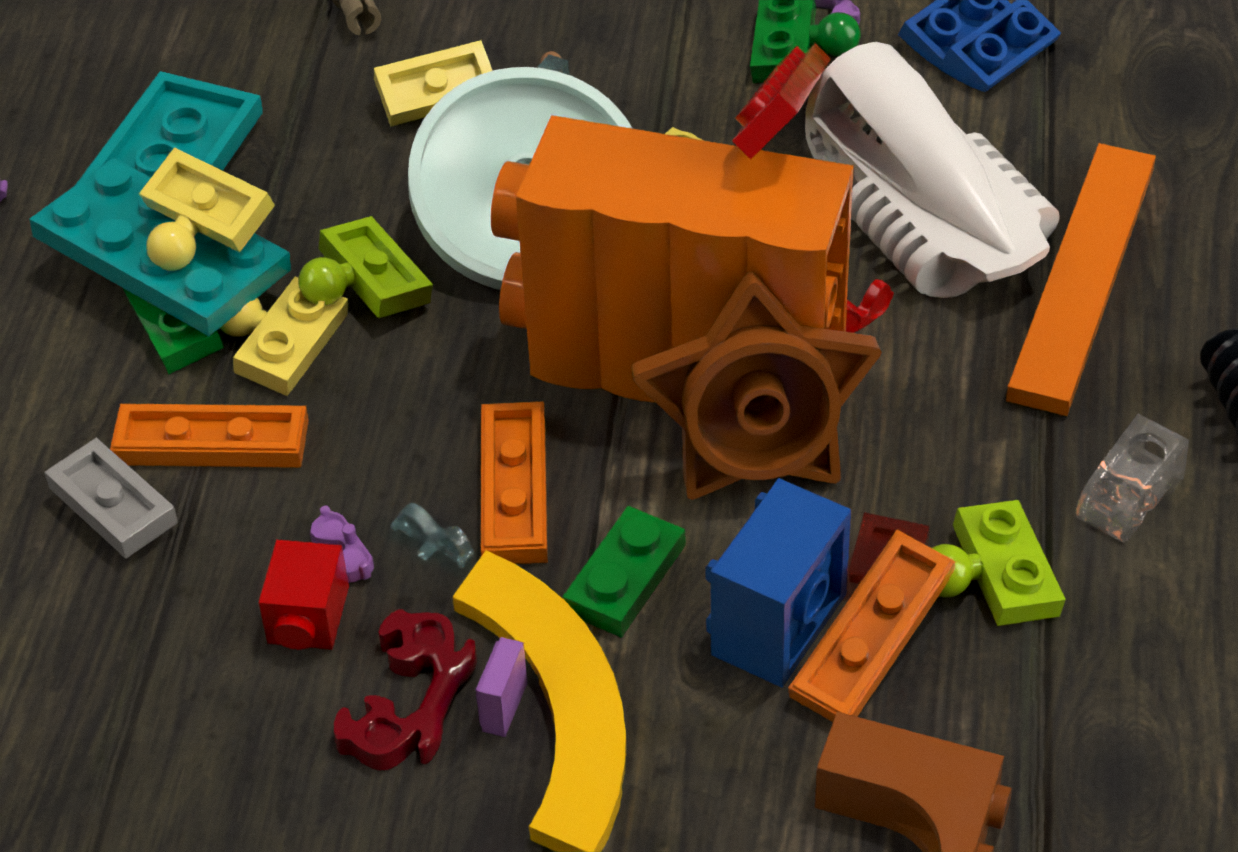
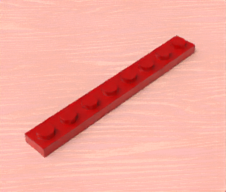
M816 43L806 53L796 46L773 69L769 77L735 117L743 127L733 138L732 142L750 160L799 112L831 60Z

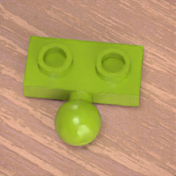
M372 216L320 230L318 249L325 257L315 258L307 262L301 269L298 278L302 295L309 302L316 305L318 301H325V305L333 304L343 296L346 287L351 286L378 318L431 303L433 288L431 281Z
M1019 500L957 508L953 528L963 550L952 544H941L932 548L955 561V570L939 597L959 595L969 586L972 580H977L997 626L1060 617L1066 599Z

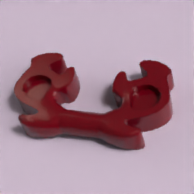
M398 609L387 616L380 625L378 631L382 651L387 652L389 668L395 674L405 677H416L424 668H433V679L418 710L406 718H399L395 714L393 701L377 695H367L364 697L366 709L364 717L354 721L351 718L349 709L343 707L338 711L334 720V736L339 754L352 755L364 765L379 771L397 766L417 747L419 748L422 764H428L432 760L442 741L443 720L458 687L468 680L477 666L476 646L473 639L466 640L462 649L456 652L454 630L449 618L440 613L422 612L411 614L403 609Z

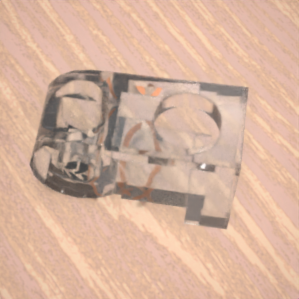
M1137 414L1085 485L1077 503L1076 517L1123 543L1128 541L1141 525L1147 512L1152 511L1165 493L1171 494L1184 479L1189 440ZM1151 441L1160 445L1165 451V457L1162 459L1145 450L1144 442Z

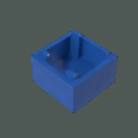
M780 478L777 479L767 494L760 492L755 499V511L718 561L711 559L705 567V578L711 583V613L706 618V631L711 634L712 656L783 688L847 594L850 508Z

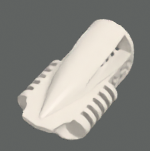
M879 42L858 45L838 56L823 71L809 94L806 107L805 133L808 147L814 159L854 165L851 219L857 223L862 231L869 236L873 243L881 249L884 255L893 262L895 267L905 275L906 279L920 293L938 298L955 297L966 293L978 283L991 282L1021 273L1046 257L1050 249L1047 239L1058 225L1060 219L1059 211L1044 196H1041V193L982 134L975 132L965 134L953 122L923 77L891 45ZM850 101V104L843 112L837 107ZM860 116L857 123H854L851 120L855 117Z

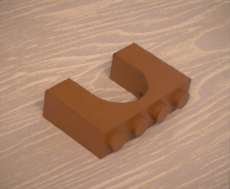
M837 712L817 766L815 808L894 830L910 839L922 852H994L995 847L984 844L989 827L1002 830L1010 804L1012 788L1000 785L1003 755Z

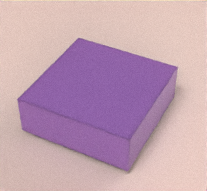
M500 637V640L495 643L476 688L482 732L506 737L527 686L524 642Z

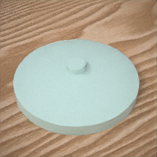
M512 67L494 70L473 77L453 88L432 107L424 118L414 138L409 157L408 191L410 204L416 223L431 248L443 261L462 275L482 285L501 290L506 266L515 252L520 253V242L495 237L492 233L491 204L498 174L505 162L530 164L551 115L632 128L623 113L610 99L584 81L558 71L543 68Z

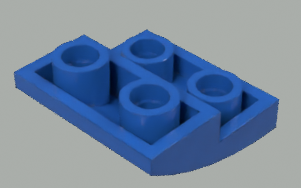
M936 0L905 21L898 36L944 73L972 88L986 92L1058 40L1061 32L1028 0H1016L1012 4L1008 0Z

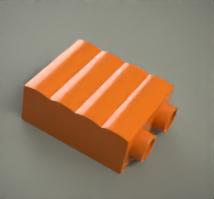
M551 115L530 164L505 162L498 174L491 204L492 233L495 237L520 242V253L515 252L511 256L504 272L499 298L500 321L506 326L527 329L530 374L535 378L569 388H602L624 398L645 402L654 401L634 382L631 372L632 364L706 336L747 272H754L799 325L846 332L854 165L760 150L750 160L734 145Z

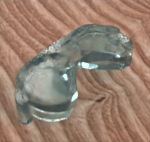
M415 503L407 504L390 525L392 531L400 529L408 536L424 542L423 546L417 551L423 560H427L438 549L457 562L459 568H463L475 555L469 539L462 529L458 526H449L447 529L440 527L421 506Z

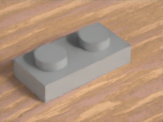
M97 437L45 471L49 489L124 558H128L178 523L174 506Z

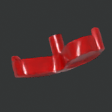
M875 279L870 284L858 307L847 300L846 332L854 333L866 327L886 312L894 296V292L891 291V287L883 280Z

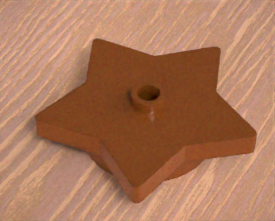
M747 272L706 336L639 360L632 364L631 372L636 385L682 427L683 479L687 497L694 500L741 479L768 480L792 475L827 483H838L841 479L837 426L841 406L879 359L882 352L876 338L871 335L799 325L754 272Z

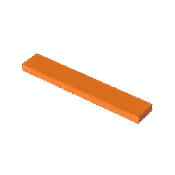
M1101 143L1098 144L1008 384L1007 402L1068 416L1153 174L1156 155Z

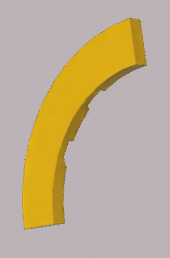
M485 550L453 595L454 611L476 621L499 638L503 637L524 642L525 659L539 678V685L550 707L555 726L556 743L553 769L541 806L529 825L530 840L556 852H602L609 839L620 808L627 750L623 705L614 673L601 646L585 622L563 598L541 580L518 565Z

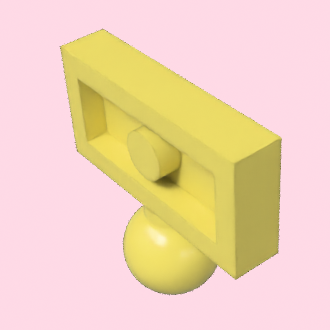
M480 40L374 68V81L390 126H395L425 118L432 107L453 88L473 77L493 70Z
M174 147L139 193L147 207L175 220V222L162 223L151 231L146 244L147 254L155 265L164 270H180L186 267L195 255L196 242L194 236L197 232L241 252L275 205L267 192Z
M295 276L268 312L262 310V305L258 298L250 301L239 313L220 327L224 333L235 337L250 334L233 357L234 373L288 396L347 317L348 299L341 297L330 305H325V301H318L317 305L313 304L302 295L298 284V277Z

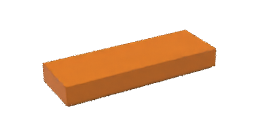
M544 401L481 404V556L487 550L514 564L548 563Z
M120 404L110 450L128 466L301 468L309 422L307 407L290 405Z
M896 530L788 687L789 697L831 722L834 721L837 712L858 717L948 583L955 570V561Z

